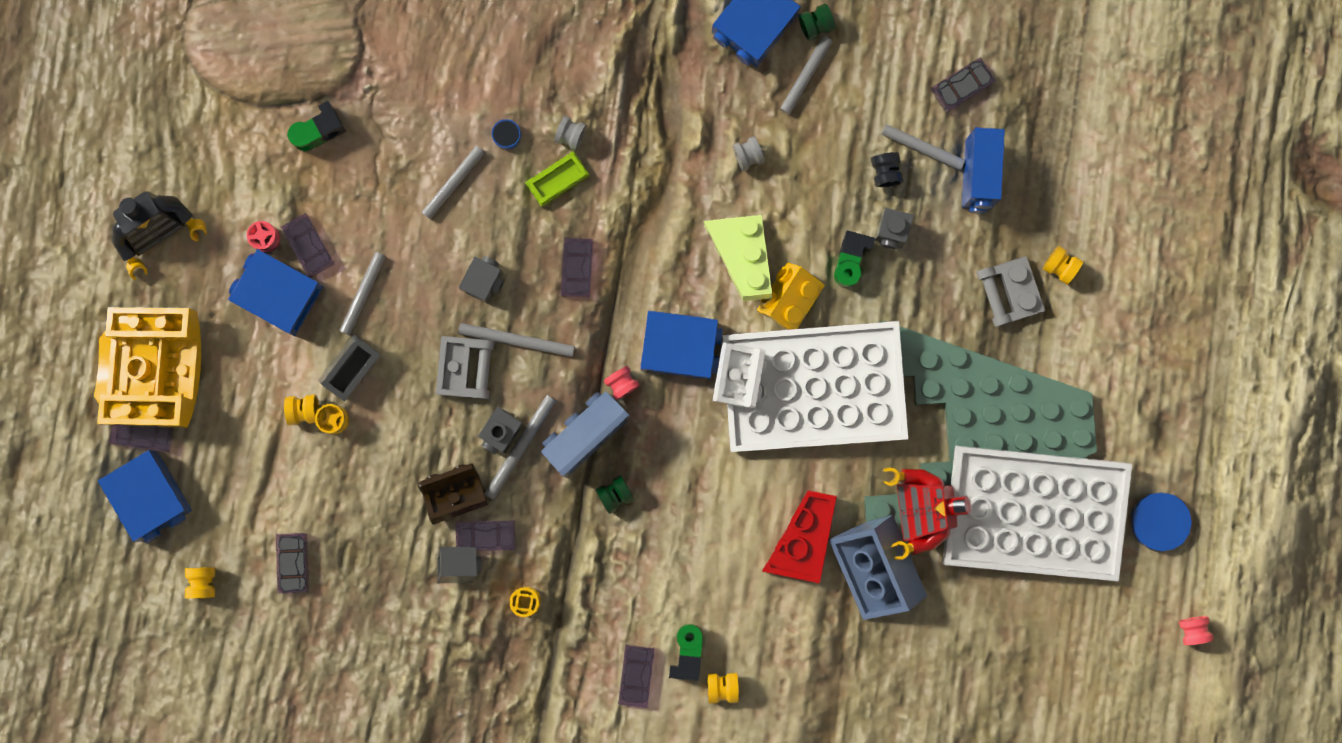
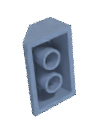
M607 391L602 395L599 392L595 393L585 403L588 408L579 415L578 412H575L564 422L566 428L559 435L553 432L542 443L545 448L541 452L565 478L572 474L631 419L629 414Z
M893 515L870 520L829 539L863 620L910 611L927 597L910 554L902 560L894 559V557L902 556L904 550L899 545L890 548L891 545L898 541H904Z

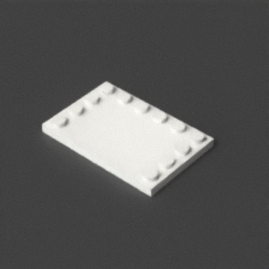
M899 321L722 335L723 343L765 349V357L767 358L766 369L761 374L760 380L762 394L759 402L756 403V407L748 408L727 404L731 452L908 440Z
M955 445L951 486L953 487L954 497L967 496L969 498L971 512L967 515H957L958 526L957 528L950 529V535L944 541L942 563L951 566L1119 581L1132 464Z

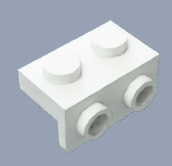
M722 343L712 401L755 408L762 394L760 386L761 374L764 373L767 365L765 349Z

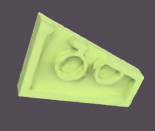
M762 215L704 221V227L708 235L710 234L719 256H721L725 263L728 274L742 301L771 299L772 288Z

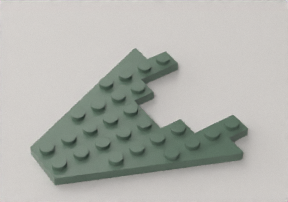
M899 326L903 377L913 376L915 405L944 404L949 461L920 463V469H924L942 478L944 485H951L955 445L1085 458L1097 452L1092 393ZM898 494L864 496L865 521L868 522L893 515L903 538Z

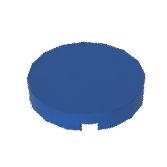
M1163 492L1148 494L1140 499L1132 510V533L1138 542L1148 549L1157 551L1173 550L1183 544L1190 534L1192 524L1190 511L1184 502L1175 495Z

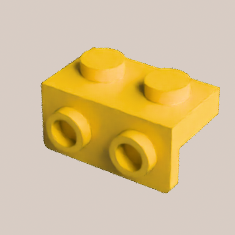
M786 263L778 271L776 280L771 286L772 298L762 299L757 311L771 318L785 330L798 329L825 285L803 267Z

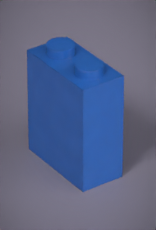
M732 0L712 25L713 39L722 47L727 48L729 46L737 52L736 57L744 64L749 66L751 63L757 68L798 17L801 6L793 0Z
M975 127L965 140L962 208L969 209L970 213L985 214L987 210H991L1001 200L1005 129Z
M257 249L254 254L251 253L247 257L243 266L245 271L241 278L236 279L229 289V294L231 295L228 300L281 330L296 336L324 286Z
M648 311L640 370L710 380L711 373L717 374L719 357L713 356L715 345H721L723 328L717 327V319Z
M148 450L98 480L99 485L133 542L144 541L146 544L161 536L160 530L168 525L170 528L178 526L187 520L185 515L193 511L158 451Z

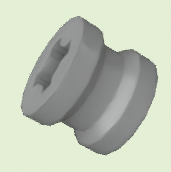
M565 115L559 124L554 142L558 144L565 143L569 145L570 149L577 151L586 132L587 124L583 122L577 124L572 121L571 117Z
M755 136L748 138L746 143L732 145L735 157L743 172L749 170L753 164L761 165L765 163L762 150Z

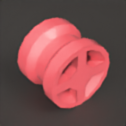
M257 221L252 223L247 230L248 243L253 248L264 253L276 250L280 244L281 235L279 231L268 222Z
M628 366L616 371L604 380L606 386L612 388L613 397L616 401L640 387L638 381L632 379L630 375L631 370Z
M1197 616L1179 621V626L1184 630L1185 634L1183 638L1184 645H1197L1214 640L1213 634L1208 629L1209 616Z

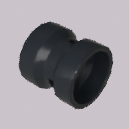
M890 152L871 157L872 167L876 170V176L874 177L875 187H891L904 182L903 174L899 171L898 167L901 162L899 153Z

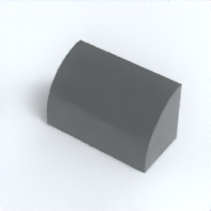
M353 334L318 380L322 386L345 402L380 354Z

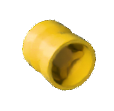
M1058 245L1042 269L1049 274H1056L1061 282L1068 285L1078 273L1084 261L1076 256H1069L1067 251Z
M306 395L304 398L299 399L296 396L285 397L284 413L288 426L298 425L303 421H306L308 424L315 423V414L320 408L317 395Z
M326 404L321 406L315 414L316 426L325 433L337 435L343 433L349 426V414L340 406Z
M215 567L185 568V578L190 583V586L185 588V598L215 597V587L210 585L215 577Z
M530 586L517 589L510 598L511 610L520 617H529L535 614L541 606L539 592Z
M728 673L726 676L707 674L709 704H718L720 700H727L729 703H739L737 673Z

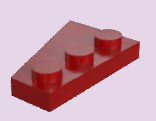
M807 490L762 572L821 583L837 496Z

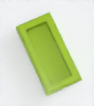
M572 151L525 183L540 206L544 207L590 177L575 152Z

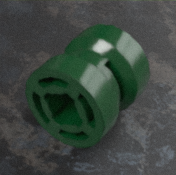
M826 3L817 6L813 12L805 11L798 14L801 29L808 41L816 39L820 33H830L836 30L835 20Z
M621 475L614 478L608 486L602 485L595 489L609 515L617 511L619 505L623 503L629 504L635 500ZM615 488V490H616L617 494L619 495L620 499H617V497H616V495H615V493L613 492L612 489Z

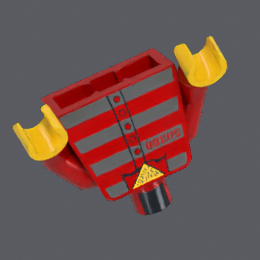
M885 467L882 470L894 473L892 481L882 482L889 486L897 485L903 541H909L908 544L898 541L891 545L890 548L899 545L904 550L902 556L894 557L895 560H902L909 553L915 555L934 550L949 537L950 529L957 528V515H967L971 512V504L967 496L954 497L951 485H944L942 478L924 469H902L901 472H898L894 468Z

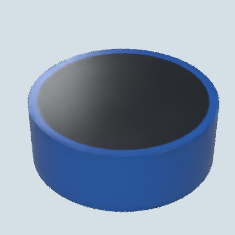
M508 119L500 120L492 129V139L499 148L510 150L520 143L521 131L514 121Z

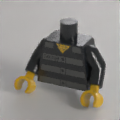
M146 191L134 199L130 197L123 199L119 204V208L113 212L116 223L112 226L111 241L122 260L128 262L126 268L133 280H137L133 273L136 268H142L146 275L148 273L143 261L134 256L136 254L140 256L185 227V223L188 225L192 240L199 241V237L195 232L197 229L203 230L207 235L205 222L201 219H193V214L175 196H157Z

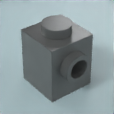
M885 207L880 216L875 242H879L882 247L892 250L903 248L907 243L914 215Z
M474 256L459 289L488 304L493 293L498 294L505 281L502 278L504 273L498 268L499 263L487 256H484L482 260Z
M497 407L478 435L479 438L484 440L481 446L495 455L498 450L506 453L524 424Z
M440 547L437 553V583H473L477 574H481L482 567L481 556H476V547Z

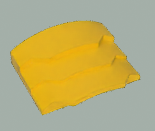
M108 308L106 331L99 338V365L94 397L99 403L97 424L188 427L197 399L201 371V334L197 311L190 308Z

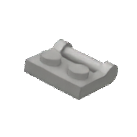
M1027 256L976 272L979 281L982 280L995 317L992 319L995 327L1045 311ZM1000 275L1012 313H1005L993 276Z
M441 336L436 395L489 400L490 391L487 390L490 356L491 351L494 350L495 341ZM471 348L479 349L476 389L467 388Z

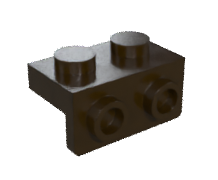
M473 463L458 465L451 471L430 475L425 480L417 483L423 495L432 525L488 506L480 475Z

